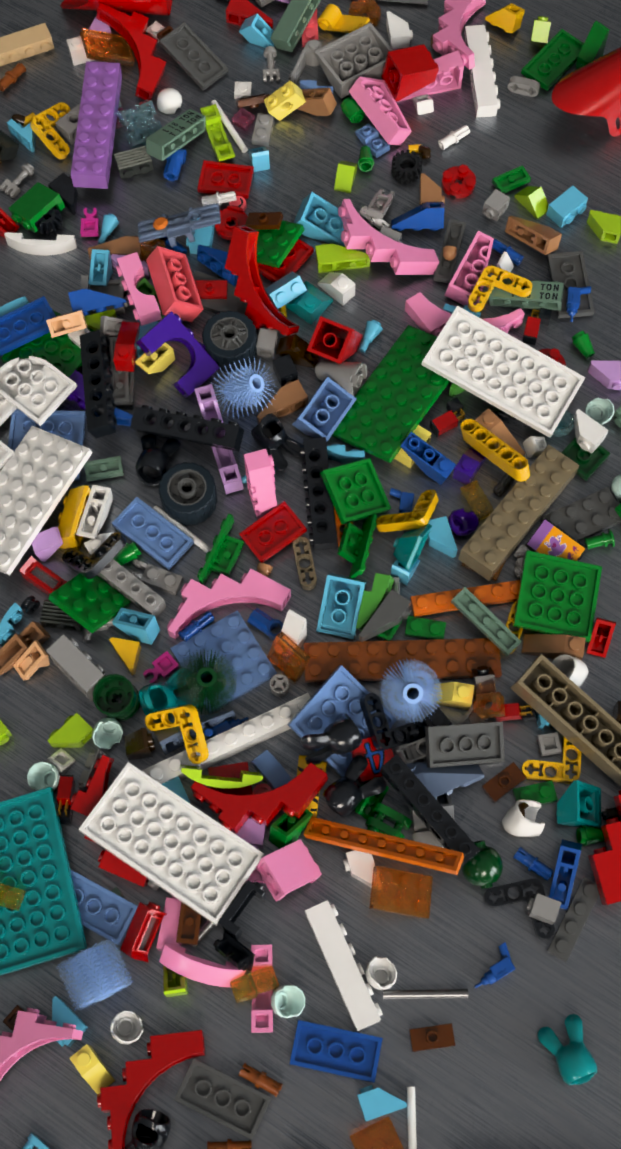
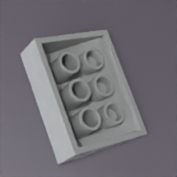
M370 22L314 51V54L331 86H333L335 92L342 99L350 95L348 91L359 76L373 79L382 78L387 54L393 50Z

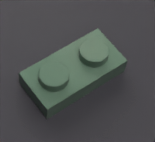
M121 456L87 461L84 465L87 482L124 476Z

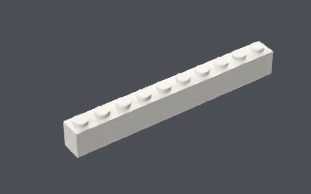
M306 693L206 740L209 755L207 760L199 764L192 763L188 758L187 751L184 750L142 770V772L160 784L178 776L181 781L187 778V776L181 772L180 764L201 766L202 770L291 729L287 724L311 697L309 693Z

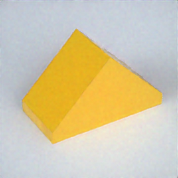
M110 638L109 641L133 676L136 673L141 652L140 643L126 639Z

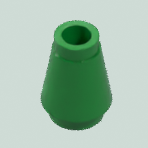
M368 146L361 147L357 163L363 172L371 171L374 166L372 153Z
M581 331L572 337V344L586 359L595 354L588 333Z
M133 541L130 544L127 543L113 559L120 565H124L138 559V556L142 553Z
M583 825L576 830L577 843L583 844V846L605 842L601 828Z

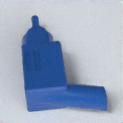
M591 286L580 288L568 287L566 308L570 316V322H573V316L576 315L579 309L580 295L591 293Z
M391 487L390 495L400 498L399 513L412 512L414 493L403 492Z
M249 718L226 720L210 729H205L204 735L212 738L242 724V722Z
M506 942L498 946L502 960L492 965L488 969L489 971L484 973V977L481 978V982L474 986L475 988L482 984L492 985L516 969L511 961Z

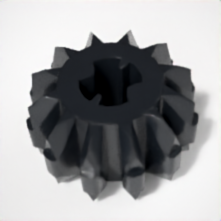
M52 207L35 225L42 235L47 233L49 236L51 232L56 234V230H61L63 219L61 212Z

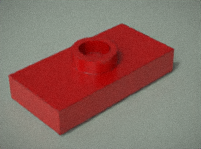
M194 280L200 299H227V280Z

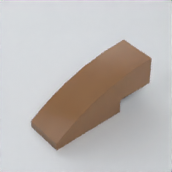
M32 621L20 634H15L0 649V675L11 670L15 662L35 640H38L42 645L51 637L39 622Z

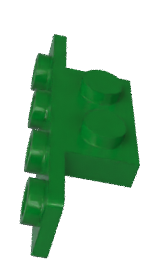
M375 513L363 522L362 530L350 522L344 527L337 554L352 563L349 575L351 579L362 575L366 569L365 562L370 553L368 551L369 546L373 541V531L377 526V515Z
M228 514L227 518L222 520L220 533L214 537L213 548L206 554V563L198 572L197 578L199 583L204 586L212 571L229 577L244 546V541L228 536L234 524L232 514Z

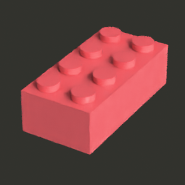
M157 246L148 256L146 262L162 314L166 316L172 311L181 320L192 323L204 309L186 254Z

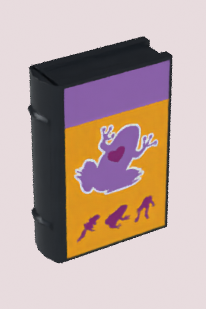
M544 518L525 544L530 551H538L542 554L580 561L588 550L586 546L547 518Z

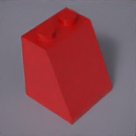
M424 44L393 50L387 54L382 79L387 84L395 101H399L434 82L439 67Z
M320 316L307 351L341 364L357 352L363 335L352 328Z

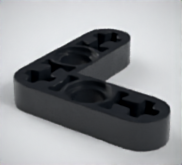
M115 532L90 557L75 548H70L63 554L62 560L71 569L85 578L92 579L126 545L127 540L120 532Z
M369 693L361 698L360 706L373 745L377 750L385 751L420 740L426 736L425 726L419 721L390 729L379 696L375 693ZM367 701H373V705H368ZM374 717L380 719V727H376L373 724ZM414 729L419 730V733H415L412 735H410L409 733ZM397 731L403 733V741H399L396 738ZM385 739L386 743H381L380 740Z
M534 878L490 888L485 892L483 899L484 903L490 908L526 901L528 905L530 897L534 898L536 894H533V891L525 892L526 897H523V889L529 888L531 883L539 888L536 894L546 895L542 883ZM516 888L519 892L518 898H510L508 896V889ZM500 890H504L503 894L506 900L505 902H503V897L498 898L496 900V903H493L492 900H488V897H490L492 892L494 896H497L502 894ZM531 917L535 934L539 939L547 940L554 935V924L550 925L544 922L545 927L550 928V931L545 936L544 932L540 933L539 931L542 928L541 921L537 923L536 919Z

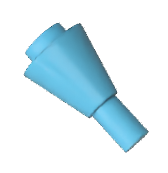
M110 213L103 215L98 244L105 243L107 237L119 224L118 218Z
M376 320L367 321L363 342L359 348L361 352L365 353L369 344L383 330L381 323Z

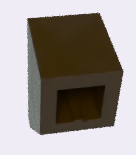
M296 334L281 338L276 352L280 357L290 354L294 364L309 368H315L319 355L307 351L309 344Z
M141 728L124 736L128 760L153 757L152 751L155 750V742L152 733H148L146 728Z

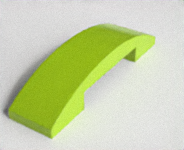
M216 104L200 108L201 114L206 116V132L218 161L234 158L235 153L231 143L228 141Z
M180 764V770L184 775L198 783L215 788H241L263 780L261 772L241 770L240 778L202 775L201 766Z

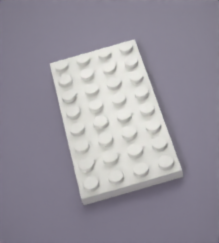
M459 306L452 313L421 364L549 438L552 436L586 378Z
M31 426L15 449V454L0 471V572L9 576L93 453L90 448L35 426Z
M129 762L78 829L85 836L216 926L257 867L261 858L264 857V853Z

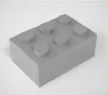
M63 634L46 652L58 669L92 702L94 687L101 678L106 676L105 671L99 664L95 665L92 662V658L86 651L82 652L79 649V645L72 637L68 639Z

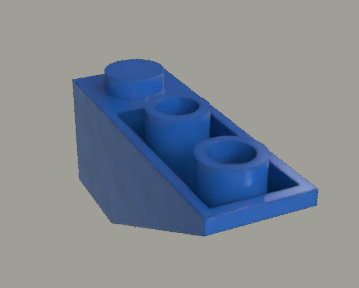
M426 202L392 219L391 229L397 231L405 229L415 231L430 229L437 231L444 229V202Z
M198 245L197 260L235 286L238 276L231 274V271L225 269L228 252Z
M86 288L68 292L72 311L82 310L84 316L89 315V311L96 310V313L107 311L106 307L113 306L114 309L124 307V303H128L127 299Z
M410 432L400 446L418 467L439 485L443 484L456 466L454 462L413 432Z

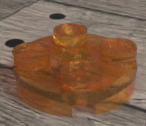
M358 0L350 4L349 15L369 17L370 21L368 23L371 22L375 27L381 19V9L375 3V0Z

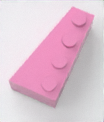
M459 50L434 59L439 67L435 81L399 101L409 100L426 94L433 95L461 89L464 64Z
M359 76L348 92L385 141L390 145L401 146L412 131L384 80Z
M480 231L476 233L444 296L464 306H468L469 296L484 268L488 266L494 238ZM480 286L478 289L482 292L484 286ZM477 297L476 302L473 303L474 305L479 303L480 297Z
M266 449L243 454L247 488L257 520L277 507L274 461L272 455H268Z

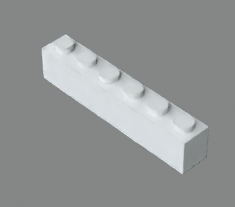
M485 25L465 26L464 42L474 52L475 67L469 70L476 118L496 116L497 109H500V99L497 98L498 86L494 83L496 81L495 71H492L494 63L493 58H490L489 32H486Z
M327 900L305 910L306 917L356 1031L359 1032L380 1022V1016L383 1015L378 1003H373L371 996L374 993L370 984H365L362 975H365L360 962L356 964L353 958L356 953L352 944H347L344 936L347 933L343 924H338L336 916H338L335 905H330Z

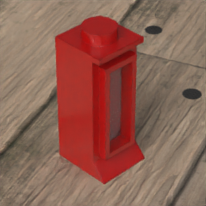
M32 556L19 569L24 579L48 596L67 583V581L49 570Z
M149 901L148 904L139 903L120 948L122 952L132 959L148 962V953L164 915H167V913L160 910L161 906Z

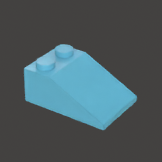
M311 192L302 200L294 223L303 225L304 232L302 235L328 244L345 246L341 240V233L344 231L341 217L338 215L339 208Z
M334 573L327 574L316 631L354 639L364 590L366 591L368 581L357 578L351 579L348 576Z

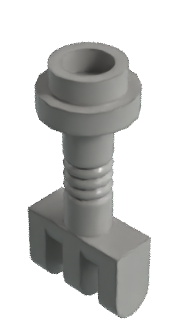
M268 46L263 52L268 63V69H263V81L267 82V76H270V82H273V76H276V80L280 81L279 69H274V58L277 56V51L273 46Z
M29 163L21 166L22 172L12 182L6 179L0 186V189L13 199L21 192L18 185L27 175L32 176L35 169Z

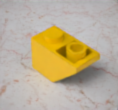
M510 3L487 15L485 20L493 26L504 29L507 33H513L521 27L525 9Z

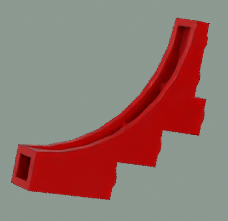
M100 3L97 8L96 19L116 30L127 41L135 55L139 70V81L135 96L151 102L164 74L166 61L153 56L158 40L145 34L149 18L134 11L129 16L124 12Z
M245 225L234 226L225 269L231 271V274L238 276L234 296L239 297L242 302L248 303L245 315L253 321L256 330L267 327L269 329H276L285 336L298 333L299 325L287 319L275 307L263 287L257 264L259 231Z
M102 755L101 758L97 759L94 769H96L94 776H91L86 784L87 792L84 790L75 792L70 802L72 804L70 809L89 816L108 790L109 774L114 758ZM87 836L84 837L85 839H88V840L94 842L93 840H91V839L88 838ZM102 850L98 858V862H100L99 868L139 886L146 887L148 885V878L109 851Z
M310 763L298 776L287 784L272 791L256 795L225 794L210 789L196 781L192 784L191 789L194 793L192 796L201 803L203 801L210 805L209 809L217 815L221 813L218 819L222 826L237 834L251 815V818L257 824L261 825L263 823L268 827L282 807L288 816H296L299 819L328 781L327 773Z
M621 790L618 791L619 795L613 797L620 821L618 817L606 820V825L601 826L608 850L606 851V848L602 847L593 850L594 854L588 855L602 905L621 901Z
M202 1030L150 1036V1042L147 1043V1054L151 1056V1059L125 1062L126 1068H122L123 1082H127V1084L100 1088L101 1094H97L98 1108H101L102 1112L110 1113L111 1115L107 1116L108 1130H111L112 1139L108 1140V1149H125L128 1124L135 1106L145 1090L158 1076L183 1061L205 1056L204 1033Z

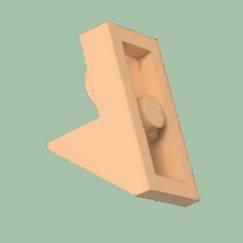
M82 310L64 313L46 320L52 338L87 328Z
M35 640L15 662L13 667L23 681L29 680L39 667L50 665L49 657L39 641Z

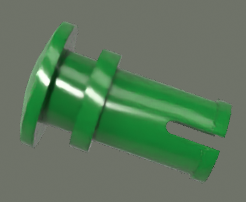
M608 529L606 534L602 532L601 535L584 538L588 550L600 546L608 547V544L615 547V538L611 529Z

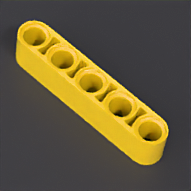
M473 419L462 421L460 425L463 440L515 480L522 482L530 477L528 460L477 421Z

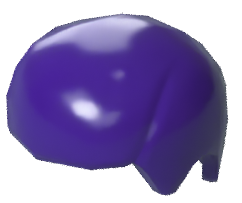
M464 508L452 511L448 517L451 531L459 536H468L479 526V519L473 511L465 512Z

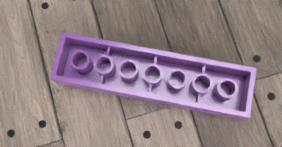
M86 61L71 167L73 187L108 189L122 83L120 63Z

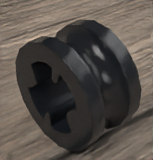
M31 595L22 602L21 609L26 610L25 612L30 615L39 608L40 602L38 600L35 601V597Z

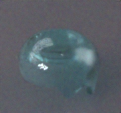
M566 410L552 436H567L573 430L574 416L571 412Z

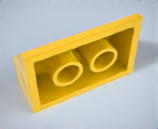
M87 485L70 489L68 495L64 498V510L60 512L58 517V529L63 541L59 548L67 550L75 548L78 551L80 550L83 537L77 536L76 533L90 494V488Z

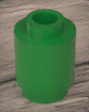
M347 98L342 102V112L351 123H359L363 120L365 113L354 99Z

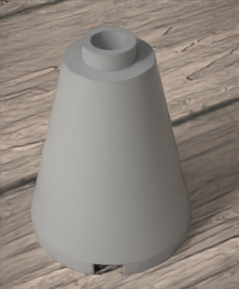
M321 361L315 367V374L322 381L329 377L355 397L363 386V378H367V365L362 362L344 361L338 364L333 361Z

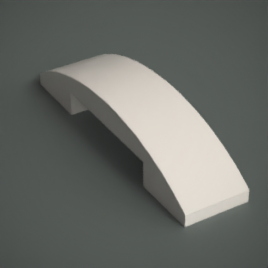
M5 232L4 234L8 246L17 251L32 255H57L77 248L75 235L57 234L56 240L24 239L22 233Z

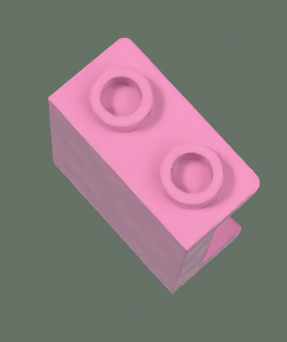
M301 839L262 857L256 867L276 902L309 882H315L322 875L319 866L314 862L308 848Z

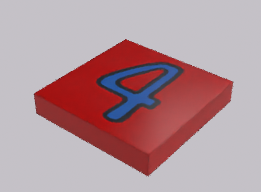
M371 737L362 739L361 745L351 751L352 758L362 755L368 761L366 769L358 778L359 782L383 776L380 773L381 767L394 757L392 748L385 751L377 750L373 745ZM381 739L380 742L386 743V740Z

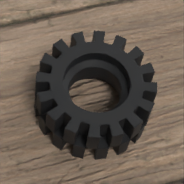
M402 150L401 154L397 152L396 156H393L391 174L393 178L396 177V181L401 179V183L407 181V184H410V180L415 182V179L418 180L421 176L423 162L422 158H419L420 155L418 153L415 155V151L409 153L410 150H407L404 153V150ZM403 164H410L413 166V168L406 170L401 168L400 166Z

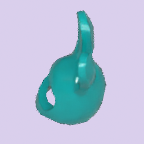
M175 672L166 682L148 684L139 690L140 704L146 716L155 711L185 705L182 702L183 700L174 694V690L177 689L180 683L177 678L178 673Z
M570 1014L565 1019V1026L570 1040L568 1045L563 1046L550 1027H542L538 1031L537 1036L539 1041L554 1054L563 1081L568 1085H580L590 1081L597 1073V1065L583 1043V1024L580 1016Z

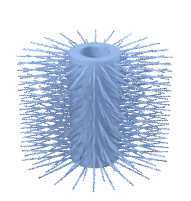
M255 357L252 371H250L252 366L249 358V368H247L248 366L245 362V369L240 363L239 370L234 362L235 371L231 368L230 374L226 369L227 375L231 376L227 377L223 373L226 381L217 373L218 377L225 381V384L221 383V385H224V388L221 387L224 391L219 390L215 392H221L218 395L223 393L225 395L222 397L223 401L227 399L230 401L229 405L232 403V412H234V406H237V413L239 407L243 414L244 407L249 416L248 406L254 414L252 404L257 409V402L262 408L260 399L265 403L261 396L264 394L263 392L267 393L264 390L268 387H264V385H271H267L268 381L263 380L266 372L262 375L260 372L258 375L259 370L257 369V372L254 373L256 367Z
M407 659V663L403 660V665L399 660L401 668L399 665L398 668L402 674L401 678L396 677L391 671H389L391 675L386 673L387 676H383L386 682L383 679V686L379 689L383 693L380 694L388 699L386 701L391 705V709L394 707L400 712L399 717L401 716L409 721L412 717L415 723L414 717L418 715L421 719L419 710L424 717L418 705L419 701L423 706L425 704L433 711L428 704L434 707L433 704L437 701L435 692L440 691L432 687L440 688L438 686L440 684L431 678V674L427 673L428 671L419 670L423 664L416 663L413 660L409 663ZM414 687L411 693H407L409 688ZM387 688V689H391L392 691L388 692V691H385L384 689Z
M107 942L106 945L104 943V947L103 943L102 945H97V947H88V949L73 956L74 958H71V961L68 959V961L65 960L66 963L64 962V965L62 964L68 975L67 978L69 980L67 981L75 988L76 1001L80 1009L81 1007L82 1009L87 1007L88 1004L90 1006V1004H96L111 995H115L114 993L116 991L119 992L118 990H121V988H127L126 984L128 986V983L131 985L122 971L123 968L117 962L119 960L111 952Z

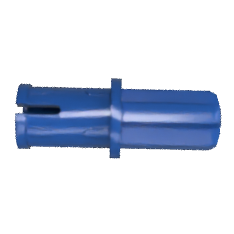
M497 239L493 240L492 248L500 254H503L504 251L507 252L511 261L516 266L521 263L524 258L523 255L514 251L512 246L507 247Z
M207 611L198 619L192 620L191 624L178 632L181 639L187 642L198 632L201 633L203 628L214 621L213 614Z
M522 847L518 849L513 857L528 867V871H534L545 880H549L553 875L554 871L539 861V857L535 858L522 849Z

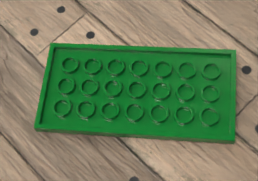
M408 325L355 395L356 401L331 436L391 463L400 451L401 444L410 432H414L450 382L421 365L437 336Z

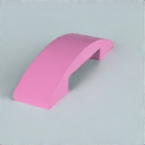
M165 943L159 962L170 970L191 980L208 985L240 987L246 970H238L236 966L226 961L224 966L185 953L186 948Z
M272 944L251 945V952L255 954L251 971V1033L273 1032V1009L271 1006V996L273 994Z

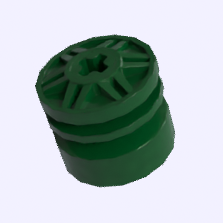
M110 674L101 678L94 687L93 702L96 708L107 718H114L118 722H122L132 718L138 712L140 707L139 692L126 677ZM118 697L121 699L120 703L116 700Z

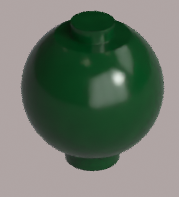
M485 840L475 841L473 843L480 851L461 868L462 873L468 882L475 886H480L481 889L493 887L492 883L496 882L502 874L503 862L501 856L494 848L486 846Z

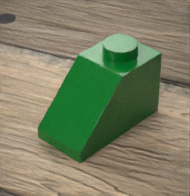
M306 809L299 819L296 816L290 817L284 813L271 825L268 841L279 849L297 841L313 813Z

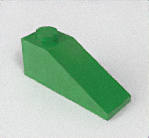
M598 21L594 22L578 55L576 69L603 56L610 29Z

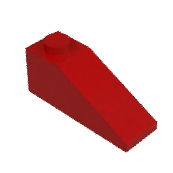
M230 0L226 8V23L242 26L246 18L258 14L273 29V20L248 0Z
M122 321L113 358L116 371L134 372L138 346L136 342L139 338L140 322Z

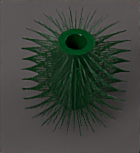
M200 650V658L198 657V652H196L197 658L188 659L190 665L184 666V671L180 669L181 677L179 673L177 674V678L180 681L177 691L180 688L179 695L182 698L187 697L191 702L190 704H193L197 710L201 705V715L204 699L206 711L207 697L208 713L210 701L213 714V707L214 709L222 707L220 706L222 705L220 701L224 698L226 700L230 699L232 692L234 694L233 686L236 688L237 681H233L236 680L233 678L235 671L232 675L233 670H230L229 666L227 670L226 663L223 665L225 669L219 668L224 661L217 658L219 654L216 656V651L212 659V650L209 665L207 654L206 667L205 650L204 663ZM227 684H231V685H228V686H232V687H228V688H230V689H228V690L223 689V688L227 687V686H226Z

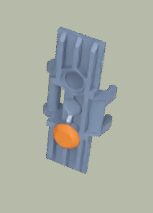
M219 203L197 208L189 207L187 212L170 216L164 213L160 217L138 222L139 243L167 236L171 247L177 246L176 237L186 235L190 243L195 242L193 235L195 234V229L221 223Z

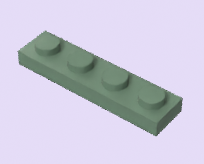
M466 587L451 600V603L506 656L522 642Z

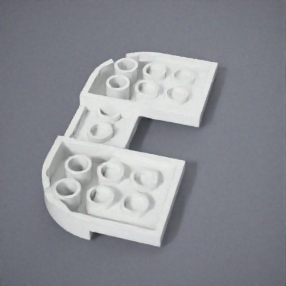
M29 356V358L19 359L18 357L10 360L0 367V426L16 409H19L41 426L76 389L77 384L42 358ZM0 441V470L15 454L2 441Z

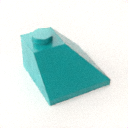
M305 281L304 285L307 291L285 305L290 311L312 325L331 305L334 299L308 281Z
M427 524L422 528L407 531L401 537L396 538L393 545L396 549L393 555L405 569L409 570L418 560L432 525Z
M574 780L557 802V824L568 827L581 828L584 825L601 828V788Z

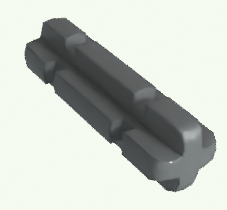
M505 473L494 487L493 492L497 496H501L505 492L504 490L514 481V478Z

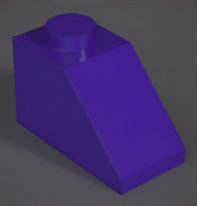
M469 448L454 468L453 478L469 486L486 457L478 451Z

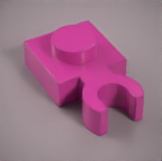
M84 208L85 218H81V237H99V218H97L96 208L93 209L94 211L91 214L88 213L87 208Z
M166 651L152 662L154 668L144 671L143 676L146 678L148 675H153V679L149 682L150 684L157 683L159 676L166 679L180 666Z

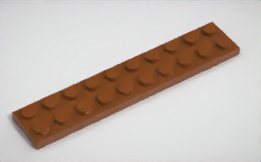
M488 638L304 643L305 683L325 682L339 665H342L357 681H383V679L386 681L383 676H387L386 673L391 675L389 671L396 677L399 676L401 678L399 675L401 672L398 668V665L401 668L399 660L404 665L403 660L407 663V659L409 663L411 660L423 665L426 663L427 667L424 669L429 673L431 672L435 679L472 678V669H477L479 666L491 667L495 678H501L500 650Z

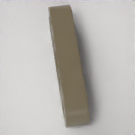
M300 536L293 541V552L299 583L304 590H312L316 587L317 577L310 542L306 537ZM299 543L305 545L304 554H301L300 547H297ZM302 559H307L310 561V565L304 568L299 565V562ZM309 572V579L312 580L311 584L305 582V573Z

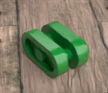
M377 802L373 808L377 816L375 818L368 817L365 823L368 827L367 830L404 838L405 836L401 833L402 828L409 830L412 821L392 808ZM386 819L395 824L394 827L383 823V820Z

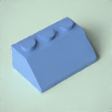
M327 377L317 388L292 425L307 436L313 438L326 437L327 442L357 398Z

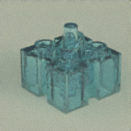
M145 100L135 104V110L128 107L116 112L121 125L126 126L128 129L124 133L130 146H136L145 142L146 136L149 137L162 128L160 120L154 119L153 115L157 114L152 100Z

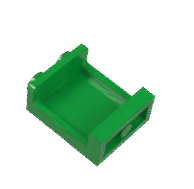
M37 182L8 209L12 214V220L16 224L20 223L26 230L30 229L36 233L38 229L35 223L52 207L62 211L66 206L60 194Z

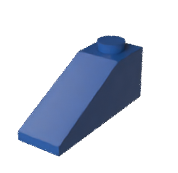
M564 839L561 842L549 898L560 901V908L568 910L583 844Z

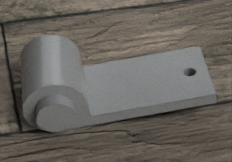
M313 39L306 43L294 70L291 71L288 77L294 84L297 85L306 65H320L314 54V51L322 47L320 41Z

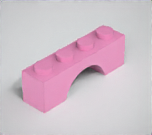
M135 252L117 258L118 266L115 268L118 276L123 278L121 284L124 291L129 293L127 299L129 305L134 306L132 312L135 320H139L141 326L161 320V313L155 296L143 294L136 288L138 282L145 276L138 253Z

